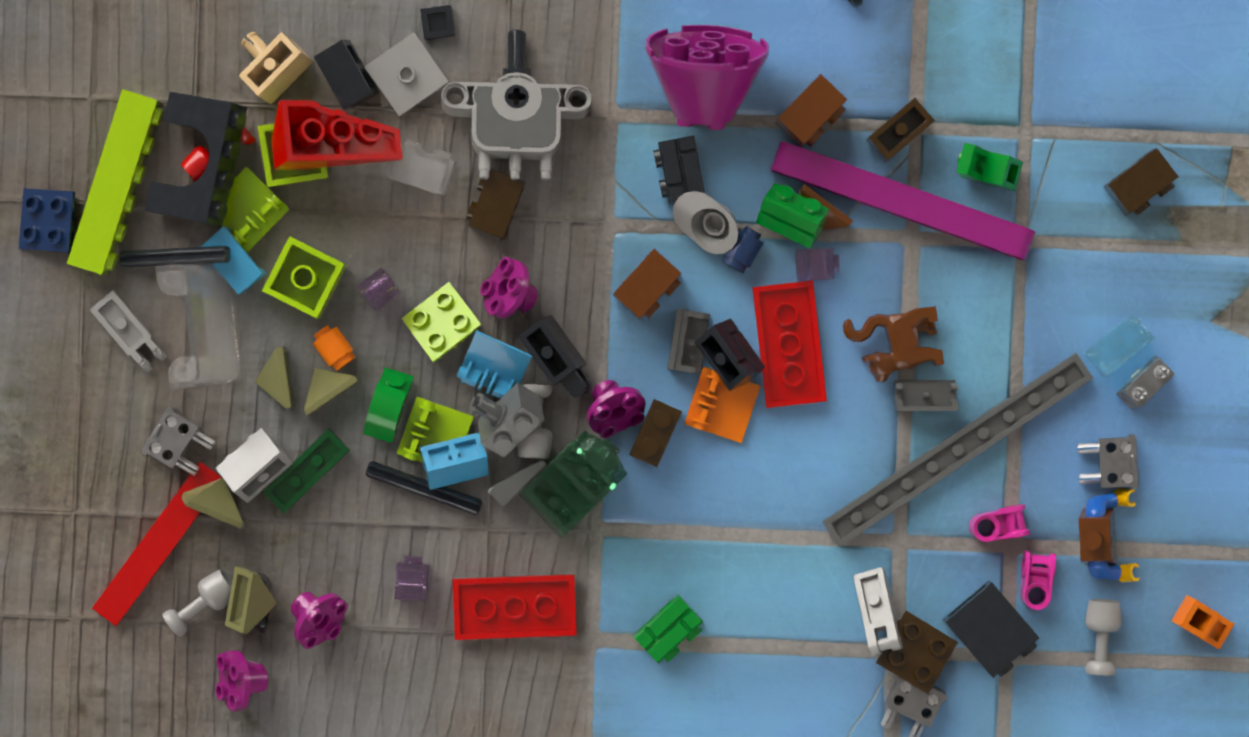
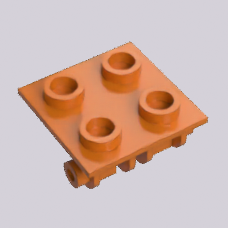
M703 367L684 424L742 443L761 385L749 382L729 391L715 370Z

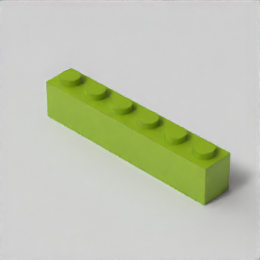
M122 89L67 264L107 276L108 271L114 270L118 259V254L114 252L117 243L123 241L127 231V225L124 224L127 212L132 213L136 202V196L133 195L136 183L141 184L146 167L142 166L145 155H150L154 146L155 138L151 137L155 125H160L163 118L164 109L160 108L162 102Z

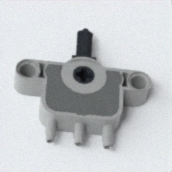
M511 30L508 32L507 68H503L502 77L496 83L451 82L442 90L441 105L446 114L454 117H471V144L476 154L479 155L478 170L480 171L481 179L489 178L491 159H509V171L512 180L520 179L522 160H540L541 179L549 181L552 172V156L558 150L561 136V119H582L589 112L592 97L586 87L568 84H537L535 79L530 77L531 69H526V33L522 30ZM451 94H458L463 98V101L460 104L454 105L449 103L447 98ZM513 96L519 97V105H513ZM573 97H580L584 100L585 105L576 108L570 104L569 100Z

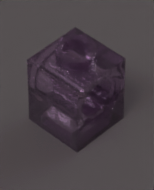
M833 248L795 250L796 281L835 279L834 273L840 272L839 254L833 255Z
M383 268L378 269L357 286L375 311L381 310L402 293Z
M404 556V561L397 562L394 599L425 601L427 599L429 563L422 562V557Z

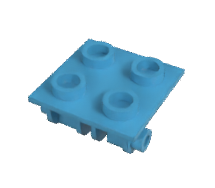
M476 330L456 377L461 379V383H467L473 387L479 384L477 389L479 391L482 386L488 388L486 394L493 390L492 395L501 398L516 383H521L532 355Z

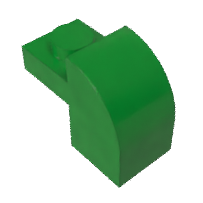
M964 143L963 151H961L957 160V173L960 174V177L974 182L1015 191L1023 162L1008 155L989 152L976 145Z
M384 368L368 410L363 431L364 435L389 443L393 442L414 376L390 368Z

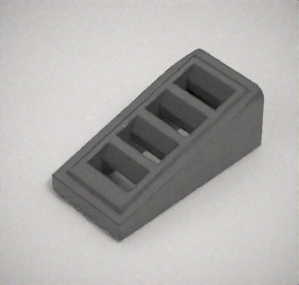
M544 459L539 460L493 485L487 491L502 507H506L547 467L548 463Z

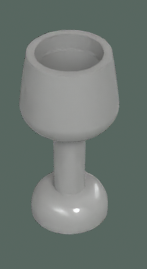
M522 384V386L539 395L542 404L543 398L550 396L552 393L551 385ZM541 423L517 445L519 458L549 459L553 441L552 432L549 429L541 428Z
M222 569L213 572L198 583L200 596L180 612L175 609H168L163 612V618L170 629L177 636L182 637L188 630L187 621L206 606L214 610L224 609L228 605L232 586L230 576Z
M1089 599L1085 625L1088 629L1097 632L1095 660L1087 663L1085 673L1101 676L1116 675L1115 665L1107 661L1109 632L1119 630L1122 625L1120 601Z

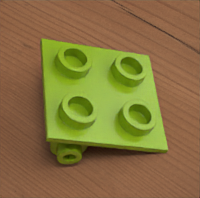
M245 167L234 179L233 186L230 189L227 202L228 211L222 227H228L236 241L249 252L290 208L248 167Z
M450 282L401 318L433 362L442 359L444 354L453 347L456 348L457 344L464 342L466 337L474 331H478V328L482 326L479 319L472 313Z
M416 396L396 454L413 461L422 462L420 447L467 436L474 416Z

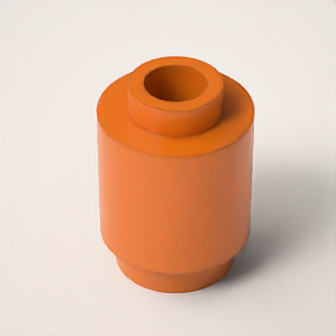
M327 325L314 334L316 341L312 345L329 367L332 366L336 372L356 358L352 353L353 347L337 326L331 329Z

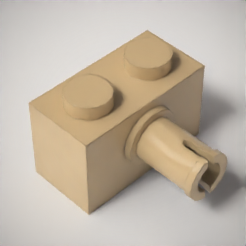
M250 32L246 36L254 45L243 38L241 46L254 57V60L239 77L257 96L272 104L314 61L292 39L282 32L268 46L256 32Z

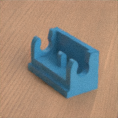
M224 226L201 247L228 246L230 248L231 260L229 262L212 264L236 293L240 295L250 290L267 273L264 269L258 267L231 235L232 231Z
M480 433L420 447L423 467L427 474L430 490L489 475L487 455L484 446L481 445Z

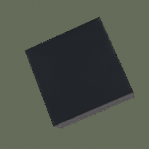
M451 5L420 9L425 40L455 36Z

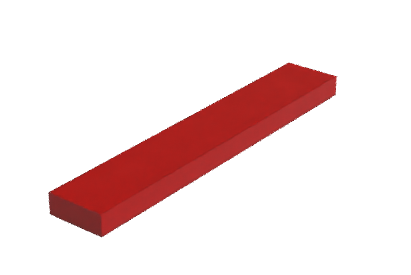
M202 461L197 464L199 466V471H196L197 474L195 476L189 475L92 607L94 611L113 625L118 626L200 515V511L184 504L181 499L183 493L223 478Z

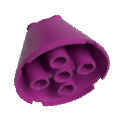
M683 25L680 32L668 33V29L665 28L652 33L646 39L645 48L672 112L677 118V124L683 127H690L695 124L707 125V128L711 130L724 129L725 123L735 117L769 55V45L763 38L758 42L752 39L751 32L718 25Z

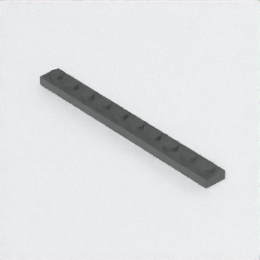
M1072 354L823 520V524L837 545L841 547L1092 380V375L1078 354Z

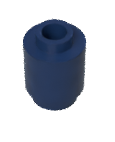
M745 226L743 231L738 229L737 242L731 250L724 253L725 258L723 260L724 264L743 274L747 268H751L764 244L759 240L761 234Z

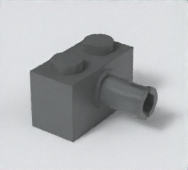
M516 383L496 403L481 393L476 394L477 398L473 397L470 403V410L481 415L478 419L481 445L502 457L509 454L544 421L541 397L519 383Z

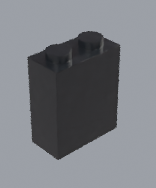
M989 580L942 619L993 678L997 674L1000 677L1005 675L1013 668V660L1020 654L1023 657L1027 656L1037 647L1035 642L1039 639L1038 635Z

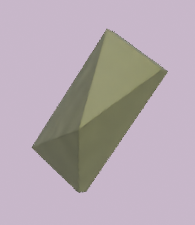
M276 347L255 380V383L282 406L289 408L295 407L287 350L286 347Z
M315 368L304 407L305 413L311 415L358 383L360 379L356 375Z
M223 478L186 491L181 497L184 504L192 509L240 529L243 525L232 494Z
M235 566L225 626L241 633H249L277 602L258 573L241 566Z

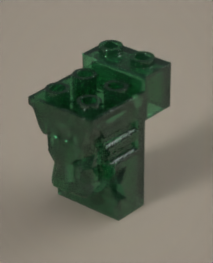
M585 430L519 496L562 538L627 475V472L624 470L618 457L619 449L609 439L601 440Z

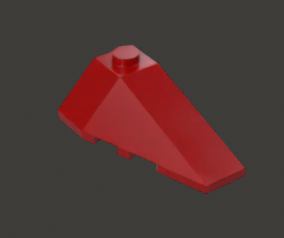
M281 100L278 103L271 139L275 170L312 169L401 161L403 159L400 131L397 128L369 119H359L347 115L345 111L339 109L332 110L320 106V103L311 100Z

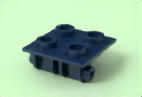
M24 188L19 249L70 253L74 232L71 231L76 229V226L72 225V220H77V217L73 216V214H76V202H78V199L75 198L76 192Z

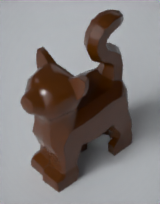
M936 306L915 308L903 314H876L868 317L861 330H856L850 319L844 321L843 332L853 342H863L871 337L876 327H884L890 352L877 351L861 357L862 361L867 362L869 371L877 382L887 381L889 375L895 370L911 369L924 362L930 361L934 366L944 364L942 350L919 346L918 333L926 332L927 335L937 334L934 322L938 321Z

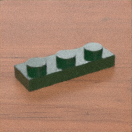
M328 428L263 493L285 514L350 449Z

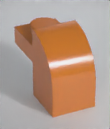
M1188 595L1185 596L1171 620L1174 624L1219 650L1235 624Z

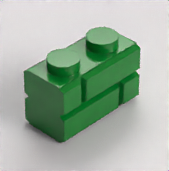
M774 183L763 199L756 223L811 249L822 232L830 209L822 206L816 199L806 198L795 193L789 186Z
M677 594L645 623L633 637L658 664L663 659L668 663L680 652L677 646L683 640L687 639L691 642L702 631L700 625L703 623V620Z

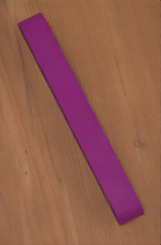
M782 141L779 143L770 169L772 172L1023 261H1026L1035 235V231Z

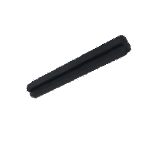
M228 246L121 251L119 253V264L121 267L227 263L231 260V250Z
M374 461L368 464L366 476L473 515H477L481 509V499L447 487L430 490L428 481Z

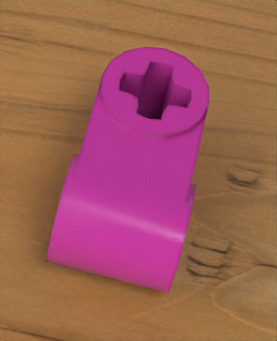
M1025 504L1007 506L995 511L975 515L969 522L970 534L975 539L983 542L1030 535V529H1026L1023 514ZM988 519L991 523V531L988 535L981 536L978 532V524L981 520Z
M1028 550L1024 551L1021 566L1020 599L1027 608L1041 610L1050 603L1056 569L1055 553H1050L1049 556L1031 554ZM1033 564H1043L1045 567H1034ZM1034 587H1038L1043 593V598L1038 604H1032L1028 599L1029 591Z

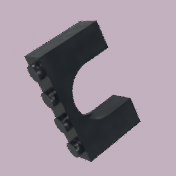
M170 91L164 121L198 129L208 143L209 160L202 176L190 185L174 186L151 181L145 211L219 227L223 226V221L228 211L229 192L234 183L233 173L236 159L240 154L242 129L246 125L247 107L232 102Z

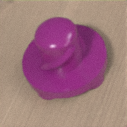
M509 257L501 259L490 278L484 280L480 287V294L484 296L486 311L491 316L499 319L512 315L516 310H520L522 313L529 311L535 305L538 297L537 288L529 283V272L526 265Z
M606 380L599 383L593 389L592 397L594 402L587 412V422L590 428L595 433H598L601 438H611L616 433L643 422L646 402L641 392L636 388L619 387L617 382Z
M311 592L300 594L291 605V613L297 621L294 629L295 639L305 649H311L327 639L334 640L341 633L342 627L340 624L344 619L348 604L339 595L334 593L325 594L319 598Z
M238 650L218 654L219 682L215 686L216 697L219 701L224 700L226 706L231 711H243L248 706L253 693L264 692L267 689L269 681L268 672L263 664L246 661L243 654Z

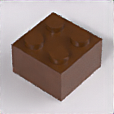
M820 74L777 118L775 124L799 147L802 148L805 143L811 147L825 132L821 127L827 121L832 125L844 113L846 108L843 104L847 98Z
M653 249L616 289L613 296L639 320L643 316L649 319L661 306L657 300L664 293L670 296L682 283L677 279L681 272L656 249Z

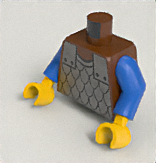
M1117 488L1114 493L1092 497L1087 501L1086 508H1083L1079 516L1080 559L1084 565L1088 566L1090 575L1096 579H1119L1122 583L1140 580V578H1135L1132 573L1133 568H1139V565L1136 563L1117 565L1114 508L1116 506L1134 507L1136 502L1129 501V495L1135 492L1134 489Z

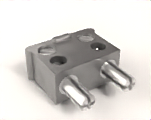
M1154 356L1142 369L1138 368L1130 376V380L1116 394L1132 410L1134 408H1141L1175 373L1159 357Z
M168 407L143 446L142 454L151 455L172 469L180 467L195 476L197 474L196 471H199V466L184 458L194 441L209 450L213 448L210 444L215 445V441L200 432L201 426L178 413L176 407ZM187 424L188 427H189V430H188V432L185 434V433L183 432V427H184V425ZM171 450L173 456L169 460L167 457V453Z
M1129 434L1128 437L1098 438V443L1078 444L1077 448L1098 447V449L1077 450L1079 454H1099V473L1080 474L1079 478L1100 477V479L1079 480L1080 484H1100L1101 488H1138L1135 435ZM1110 442L1114 443V451L1107 452L1106 445ZM1115 473L1116 480L1112 483L1107 480L1108 475Z
M897 676L885 701L888 709L880 723L881 726L890 729L897 713H900L915 720L908 737H920L925 725L931 727L942 702L947 700L945 690L933 685L927 695ZM897 695L903 696L901 701L894 700ZM925 708H929L930 712L928 714H923L922 710Z

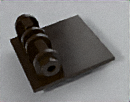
M905 611L902 618L897 621L903 648L896 651L892 649L882 651V655L878 657L876 664L928 695L958 642L910 612Z

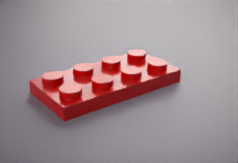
M813 280L752 287L760 360L766 367L762 371L766 408L826 402L827 397Z
M575 574L452 579L455 640L577 636Z

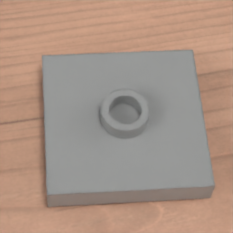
M414 32L365 66V69L399 117L450 83Z

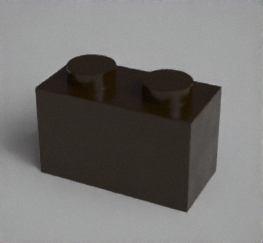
M914 98L871 134L866 141L886 163L935 120L920 102Z
M1155 148L1103 187L1124 215L1134 212L1137 216L1151 205L1148 200L1154 195L1158 194L1162 197L1175 187L1172 182L1179 176L1160 151Z
M491 169L489 171V178L480 179L477 190L481 191V195L477 203L472 201L466 215V219L470 220L469 226L504 240L526 185L525 181L512 180L509 175Z
M653 399L629 455L658 467L682 411Z

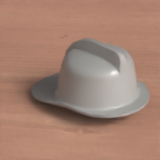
M697 191L686 192L678 197L673 207V216L675 223L684 233L709 253L723 254L734 247L739 232L735 217L727 206L718 203L709 195Z

